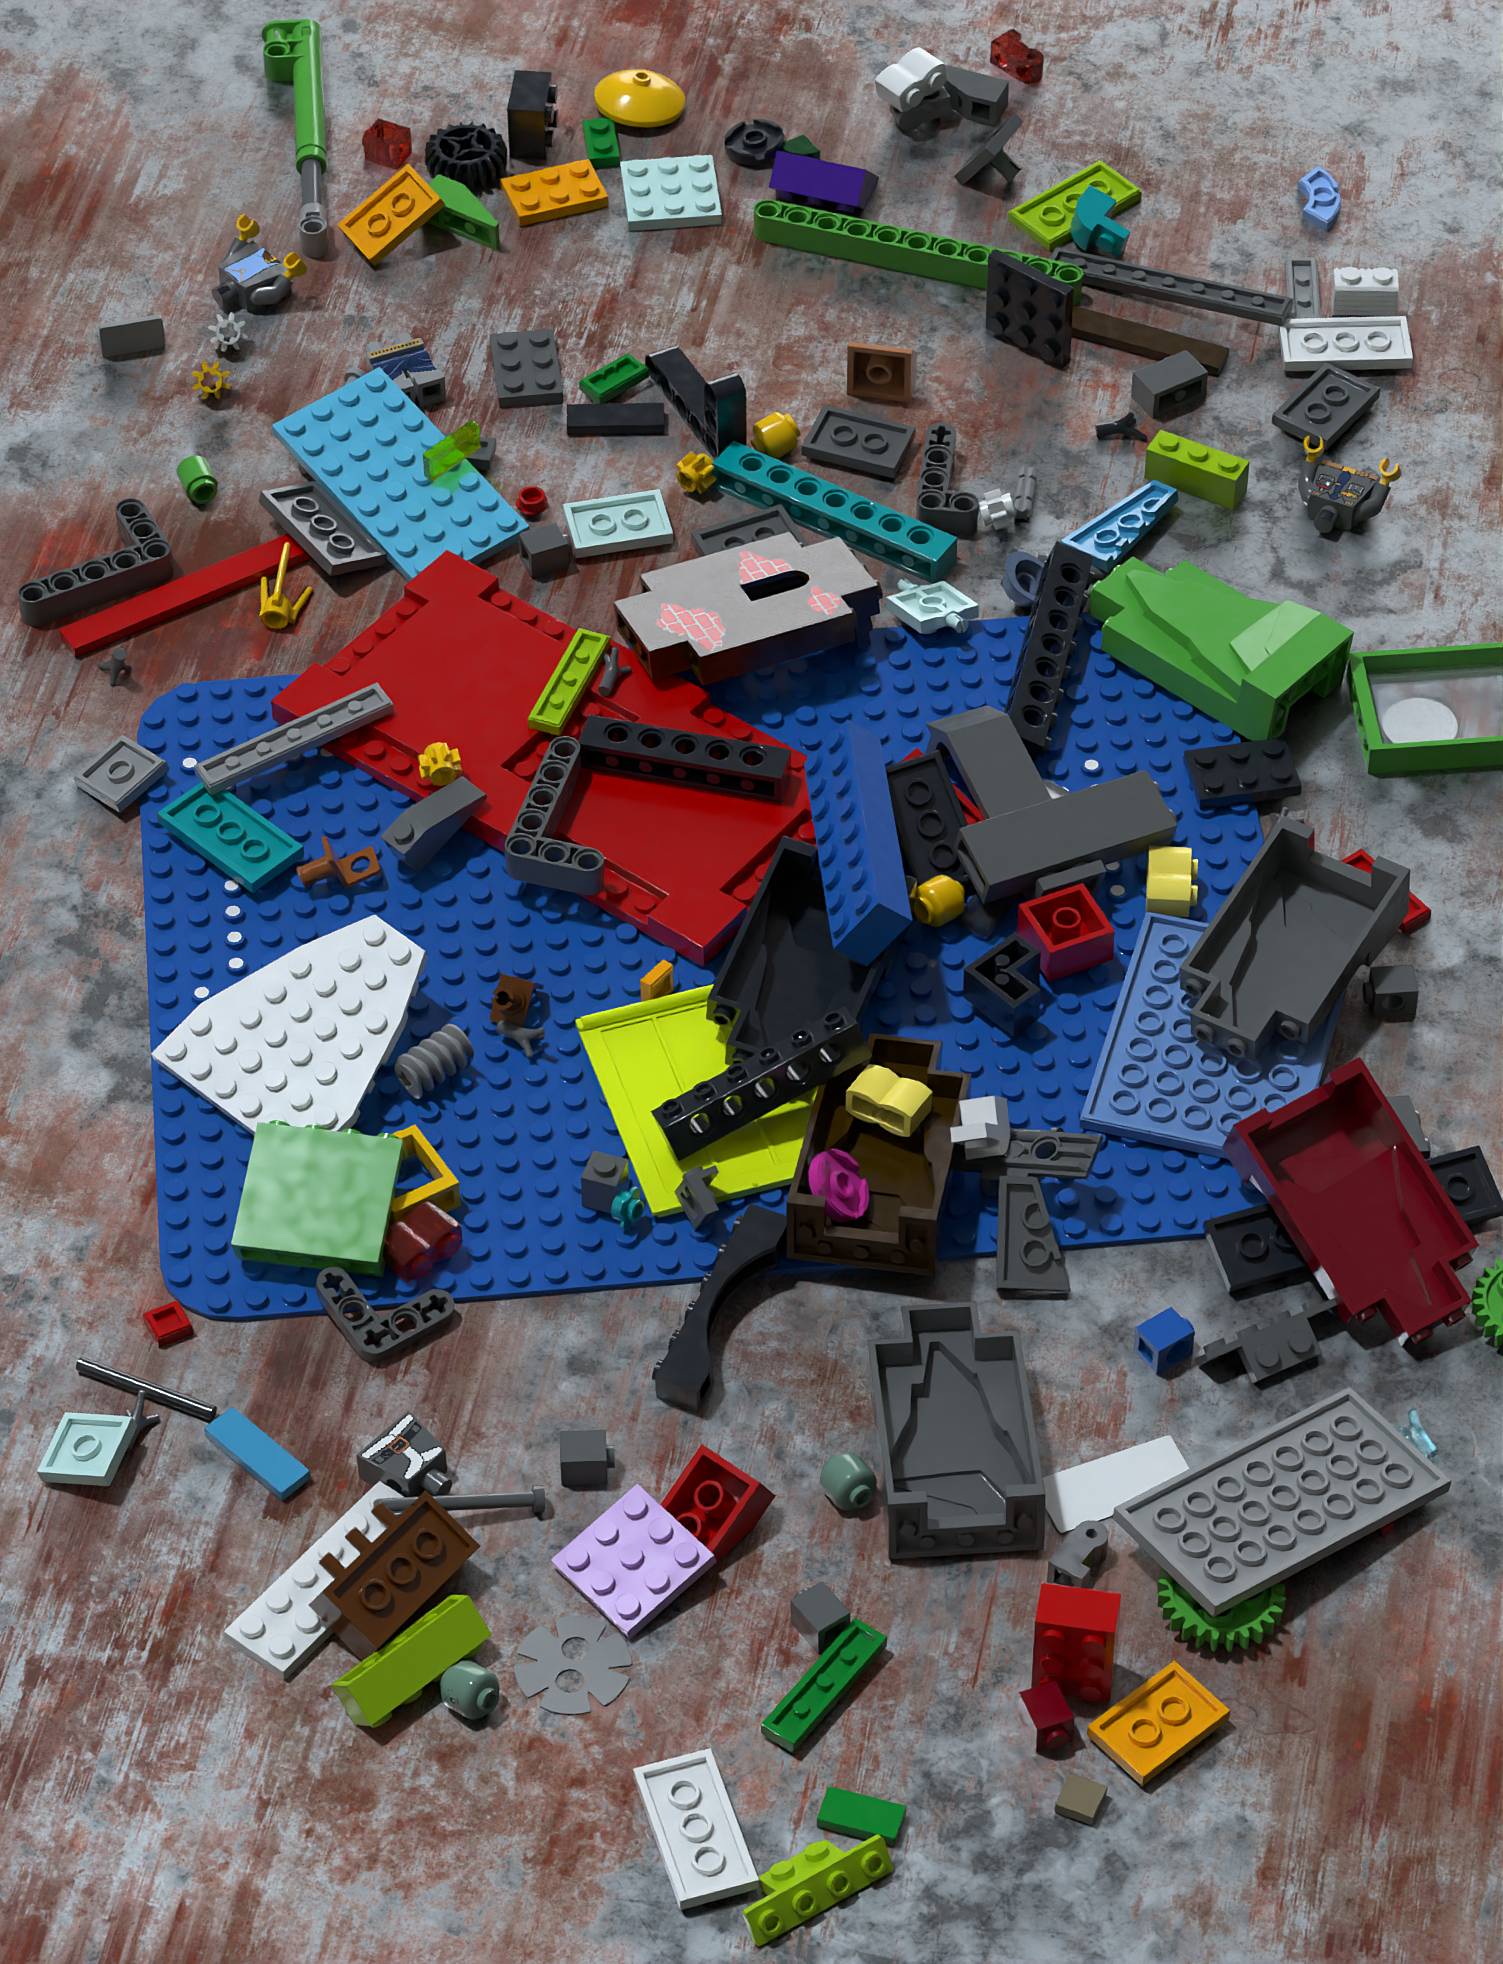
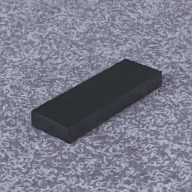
M664 403L567 404V435L664 433Z

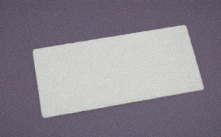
M1167 1435L1043 1477L1046 1494L1045 1508L1059 1533H1064L1075 1529L1081 1522L1087 1520L1099 1521L1113 1516L1114 1507L1190 1468L1172 1437Z

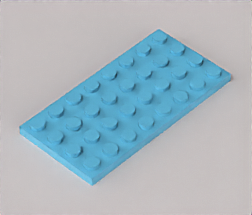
M380 367L272 425V434L339 506L387 553L386 558L408 582L446 550L476 565L519 541V533L530 530L529 525Z

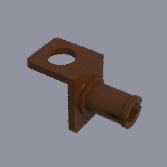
M501 973L498 987L492 993L495 994V998L491 997L493 1005L489 1016L490 1021L499 1023L501 1020L524 1028L534 989L543 990L544 985Z

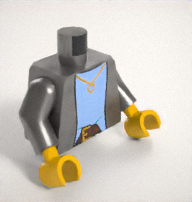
M243 214L236 222L237 228L241 233L239 238L235 236L224 260L218 267L220 285L212 289V296L220 306L233 300L244 310L251 311L264 305L277 304L282 298L291 295L294 276H303L307 271V266L295 252L289 253L282 264L254 240L248 243V238H253L259 234L260 226L254 219L250 223V218Z

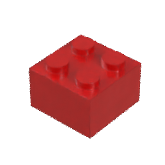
M1083 883L1019 904L1017 934L1041 951L1040 969L1049 982L1113 960L1115 930Z

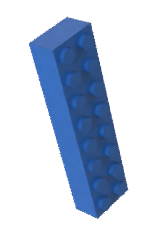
M847 719L838 729L830 733L827 741L816 752H812L808 756L804 769L833 949L868 966L912 922V915L881 740L879 736Z

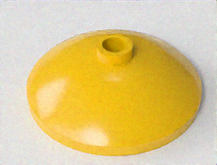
M630 69L612 73L602 79L595 88L594 103L604 116L620 124L633 127H657L669 124L682 115L685 108V95L674 81L662 74L644 69Z

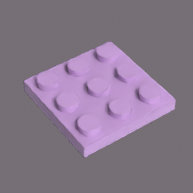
M638 1484L551 1559L553 1567L628 1639L636 1635L717 1562L713 1553Z

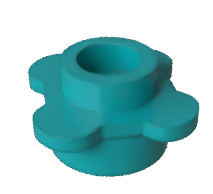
M633 1187L630 1192L620 1191L612 1203L611 1215L614 1219L621 1221L620 1228L623 1230H628L632 1221L637 1222L643 1214L644 1202L640 1200V1188Z

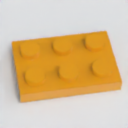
M589 159L500 179L501 190L520 227L609 206L608 195Z
M407 164L337 225L375 266L443 208L445 203L419 174Z
M1174 1660L1087 1726V1736L1143 1786L1227 1722L1230 1717V1710Z

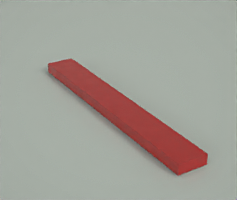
M288 533L60 628V638L72 654L78 657L259 581L262 577L278 573L283 546L286 542L290 544L286 569L312 557Z

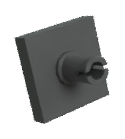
M1014 113L981 143L955 174L954 178L963 185L982 167L990 163L1007 182H1010L1020 172L1022 167L1002 149L1024 121Z

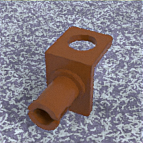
M326 836L321 838L325 849V856L297 867L298 875L305 888L334 875L335 878L338 877L345 889L382 872L376 852L372 846L340 859ZM362 859L370 860L367 870L361 873L353 872V866L356 862Z

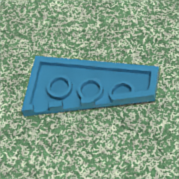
M1153 480L1060 540V543L1093 556L1092 565L1109 572L1179 501L1177 489Z

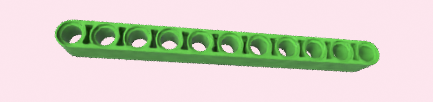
M761 200L754 205V235L758 240L986 290L988 255L997 249L1073 287L1074 306L1082 298L1083 271L1074 264L775 200Z

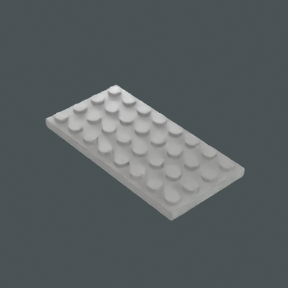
M1349 1386L1114 1507L1112 1518L1214 1617L1447 1493L1452 1480Z

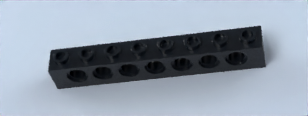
M1058 541L1043 565L1004 713L1009 715L1033 763L1038 755L1045 756L1051 742V738L1047 736V733L1051 732L1058 715L1053 710L1058 707L1064 690L1059 687L1060 684L1064 683L1070 670L1066 660L1069 661L1074 652L1076 642L1072 640V637L1077 635L1082 623V618L1078 617V614L1082 613L1088 600V595L1084 594V591L1088 590L1094 577V572L1090 570L1093 556Z

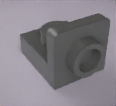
M716 1165L704 1170L702 1166L690 1169L683 1174V1181L674 1191L694 1230L708 1225L719 1210L713 1192L707 1189V1186L711 1184L719 1173Z

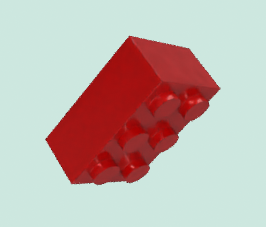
M1041 1583L1034 1628L1031 1688L1057 1681L1064 1696L1078 1697L1086 1701L1099 1700L1110 1702L1117 1658L1121 1593Z

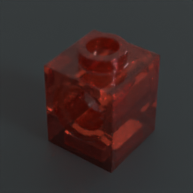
M378 118L370 128L365 130L362 136L365 160L398 170L412 153L411 128Z

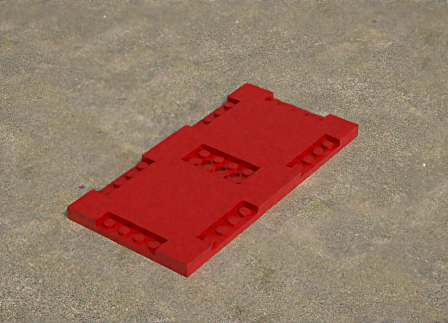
M449 550L443 552L404 586V597L324 666L315 662L271 700L273 720L284 725L374 683H378L392 701L394 712L320 745V747L417 803L447 786L433 785L430 778L422 779L418 756L424 755L425 749L433 743H447L450 751L458 749L462 773L456 774L454 781L463 776L488 796L461 828L505 852V841L550 743L555 738L561 736H570L579 741L588 715L791 749V776L781 803L581 768V775L553 835V840L599 850L604 856V888L594 895H578L703 967L738 934L783 835L816 846L815 860L819 857L804 769L808 756L711 704L709 692L676 674L652 680L632 650L612 639L606 654H609L611 657L612 648H618V666H630L631 672L622 674L616 679L611 694L606 696L598 692V687L605 671V660L603 659L560 736L528 728L527 719L577 630L499 588L498 577Z

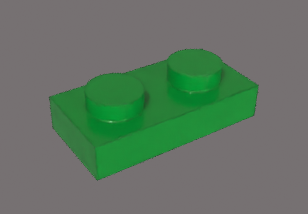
M609 118L582 120L587 158L590 160L593 168L620 166V155L613 120Z

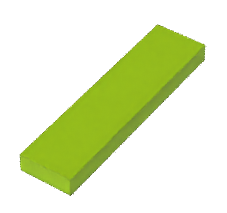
M581 628L577 630L527 719L528 728L558 736L561 735L603 660V655L606 654L611 645L610 636Z

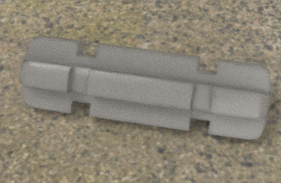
M1024 466L1019 470L1016 500L1014 502L1017 513L1016 519L1023 518L1027 520L1031 517L1037 480V470L1034 467L1027 468Z

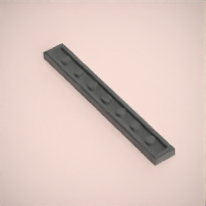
M1059 247L1055 248L1049 258L1080 267L1083 271L1082 283L1273 325L1283 326L1293 309V298Z

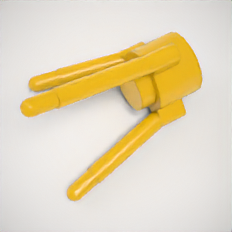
M288 542L284 543L274 594L269 598L267 578H261V611L259 619L265 625L274 629L284 628L288 622L295 623L298 612L313 592L312 587H308L293 608L289 598L281 594L290 550Z

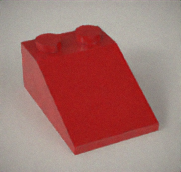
M701 1444L660 1505L713 1553L718 1562L755 1527L776 1495L759 1481Z

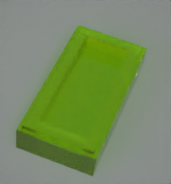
M471 419L423 453L424 476L433 482L480 449L479 425Z

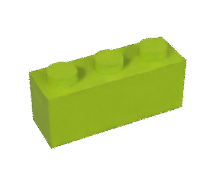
M1160 430L1146 449L1144 478L1151 481H1159L1179 491L1234 510L1247 491L1250 461Z

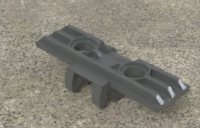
M1010 1126L1009 1146L1005 1154L966 1160L965 1145L960 1144L954 1171L981 1173L979 1180L987 1196H998L996 1181H999V1176L1037 1177L1038 1182L1044 1180L1045 1177L1087 1180L1104 1138L1098 1134L1065 1133L1060 1127H1052L1048 1131L1015 1129Z

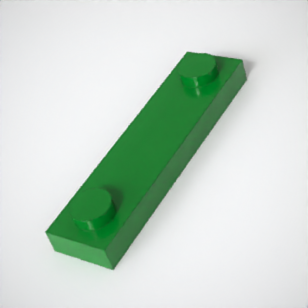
M854 1618L761 1723V1733L794 1753L887 1647V1636L859 1619Z

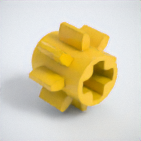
M203 361L201 362L203 371L201 373L198 371L192 372V375L198 378V383L192 388H201L204 391L203 399H206L209 393L213 392L215 397L220 399L221 393L219 390L222 387L225 389L231 388L230 384L225 383V377L231 372H222L219 369L220 361H216L214 366L210 368L207 362ZM207 371L211 375L217 374L219 376V380L215 383L216 389H213L212 385L206 386L203 380L207 378Z
M693 451L688 453L675 466L680 470L676 475L679 485L688 492L697 490L699 494H702L717 480L712 475V470L714 469V466H712L713 460L703 453L697 456Z
M433 743L425 749L424 755L418 756L422 779L430 778L433 785L443 786L450 784L456 778V774L462 773L458 749L450 751L447 743Z

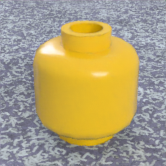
M773 412L755 423L752 429L755 438L751 439L750 442L754 450L774 459H779L797 447L798 437L801 436V433L789 414L783 415L779 412Z
M945 875L935 876L917 887L913 912L918 920L924 924L933 927L943 926L960 916L964 911L965 891L962 885Z

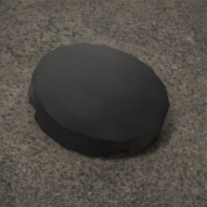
M754 119L753 123L747 125L745 121L740 122L730 128L725 135V152L731 160L745 165H758L775 159L777 151L783 152L782 148L786 142L783 129L779 124L766 119Z

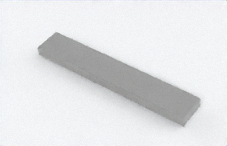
M374 683L194 765L195 774L209 794L213 795L394 712V705L379 684Z

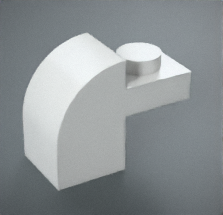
M989 1096L959 1101L962 1126L950 1128L952 1143L965 1145L966 1160L1005 1154L1010 1139L1007 1098Z

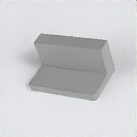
M160 314L104 323L96 327L103 358L166 347L163 320Z

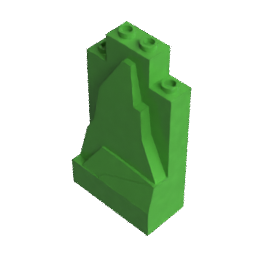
M1132 556L1124 564L1117 565L1103 581H1097L1089 593L1091 601L1088 613L1104 622L1101 630L1103 634L1101 650L1251 741L1278 738L1285 731L1290 706L1312 688V692L1324 698L1343 682L1354 631L1322 612L1289 600L1278 604L1249 598L1186 560H1183L1174 569H1168L1163 575Z

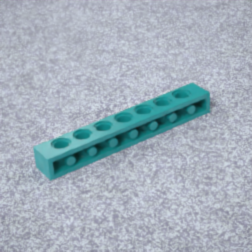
M733 441L712 463V466H714L712 475L717 478L712 484L713 488L763 510L782 504L795 524L829 539L840 537L847 547H851L932 584L938 583L957 562V537L750 447Z

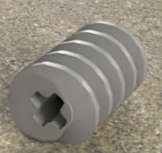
M447 1024L440 1031L434 1032L429 1039H424L418 1046L410 1048L407 1054L400 1055L396 1060L395 1072L398 1080L408 1093L414 1098L419 1099L423 1095L422 1088L426 1091L433 1090V1080L438 1084L445 1081V1074L448 1076L455 1075L456 1066L460 1069L467 1066L466 1056L473 1057L475 1052L465 1033L456 1025Z

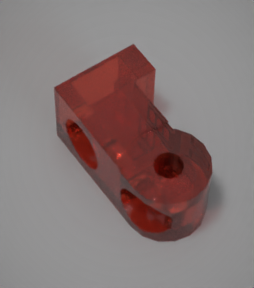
M1012 28L991 41V64L1024 84H1035L1042 80L1044 55L1041 51L1029 48L1021 42V33Z

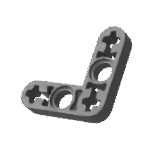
M337 1267L326 1268L319 1273L316 1281V1295L357 1354L368 1362H379L446 1326L453 1318L454 1300L448 1292L441 1289L428 1291L379 1318L344 1270ZM330 1281L333 1285L340 1283L339 1294L342 1300L339 1303L337 1292L333 1288L326 1289L327 1282ZM434 1303L437 1307L444 1306L443 1313L440 1314L437 1310L430 1312L431 1304ZM348 1308H357L363 1312L364 1316L360 1321L351 1322L344 1318L343 1312ZM426 1315V1319H425V1323H424L422 1317ZM400 1319H409L415 1323L416 1328L412 1332L403 1333L395 1327V1323ZM386 1328L388 1329L389 1335L385 1336ZM371 1338L374 1342L381 1340L380 1347L376 1348L373 1344L367 1346V1339Z

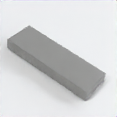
M1285 257L1286 297L1293 298V309L1287 318H1321L1317 258Z

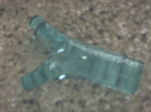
M1412 1408L1408 1411L1410 1425L1407 1427H1393L1403 1436L1413 1441L1423 1455L1428 1459H1432L1438 1454L1439 1450L1421 1426L1417 1416V1409Z

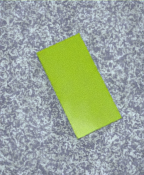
M1099 160L1008 211L1007 220L1045 249L1051 251L1073 238L1070 226L1080 196L1089 185L1116 200L1112 215L1141 200L1142 190Z

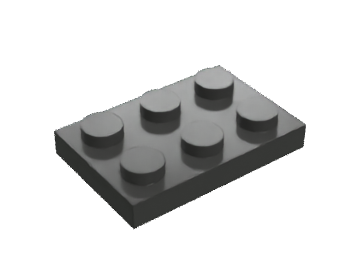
M553 329L490 334V347L499 408L563 402V390Z
M1326 362L1272 414V424L1304 440L1307 436H1310V443L1318 447L1320 445V438H1322L1324 450H1327L1379 398L1380 388Z
M823 405L802 444V456L894 478L916 437V427Z

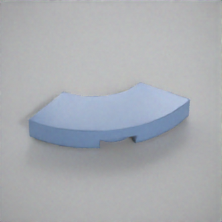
M1318 166L1298 181V190L1306 196L1309 202L1303 209L1302 218L1327 232L1338 219L1341 198L1336 181L1330 174Z

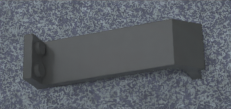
M987 705L925 723L931 733L925 754L939 750L943 760L953 758L984 820L1052 799L1008 714ZM1101 860L1091 863L1080 862L1062 872L1056 873L1051 871L1043 874L1037 879L1034 888L1023 891L1022 894L1026 902L1083 883L1094 898L1097 897L1106 874V869Z

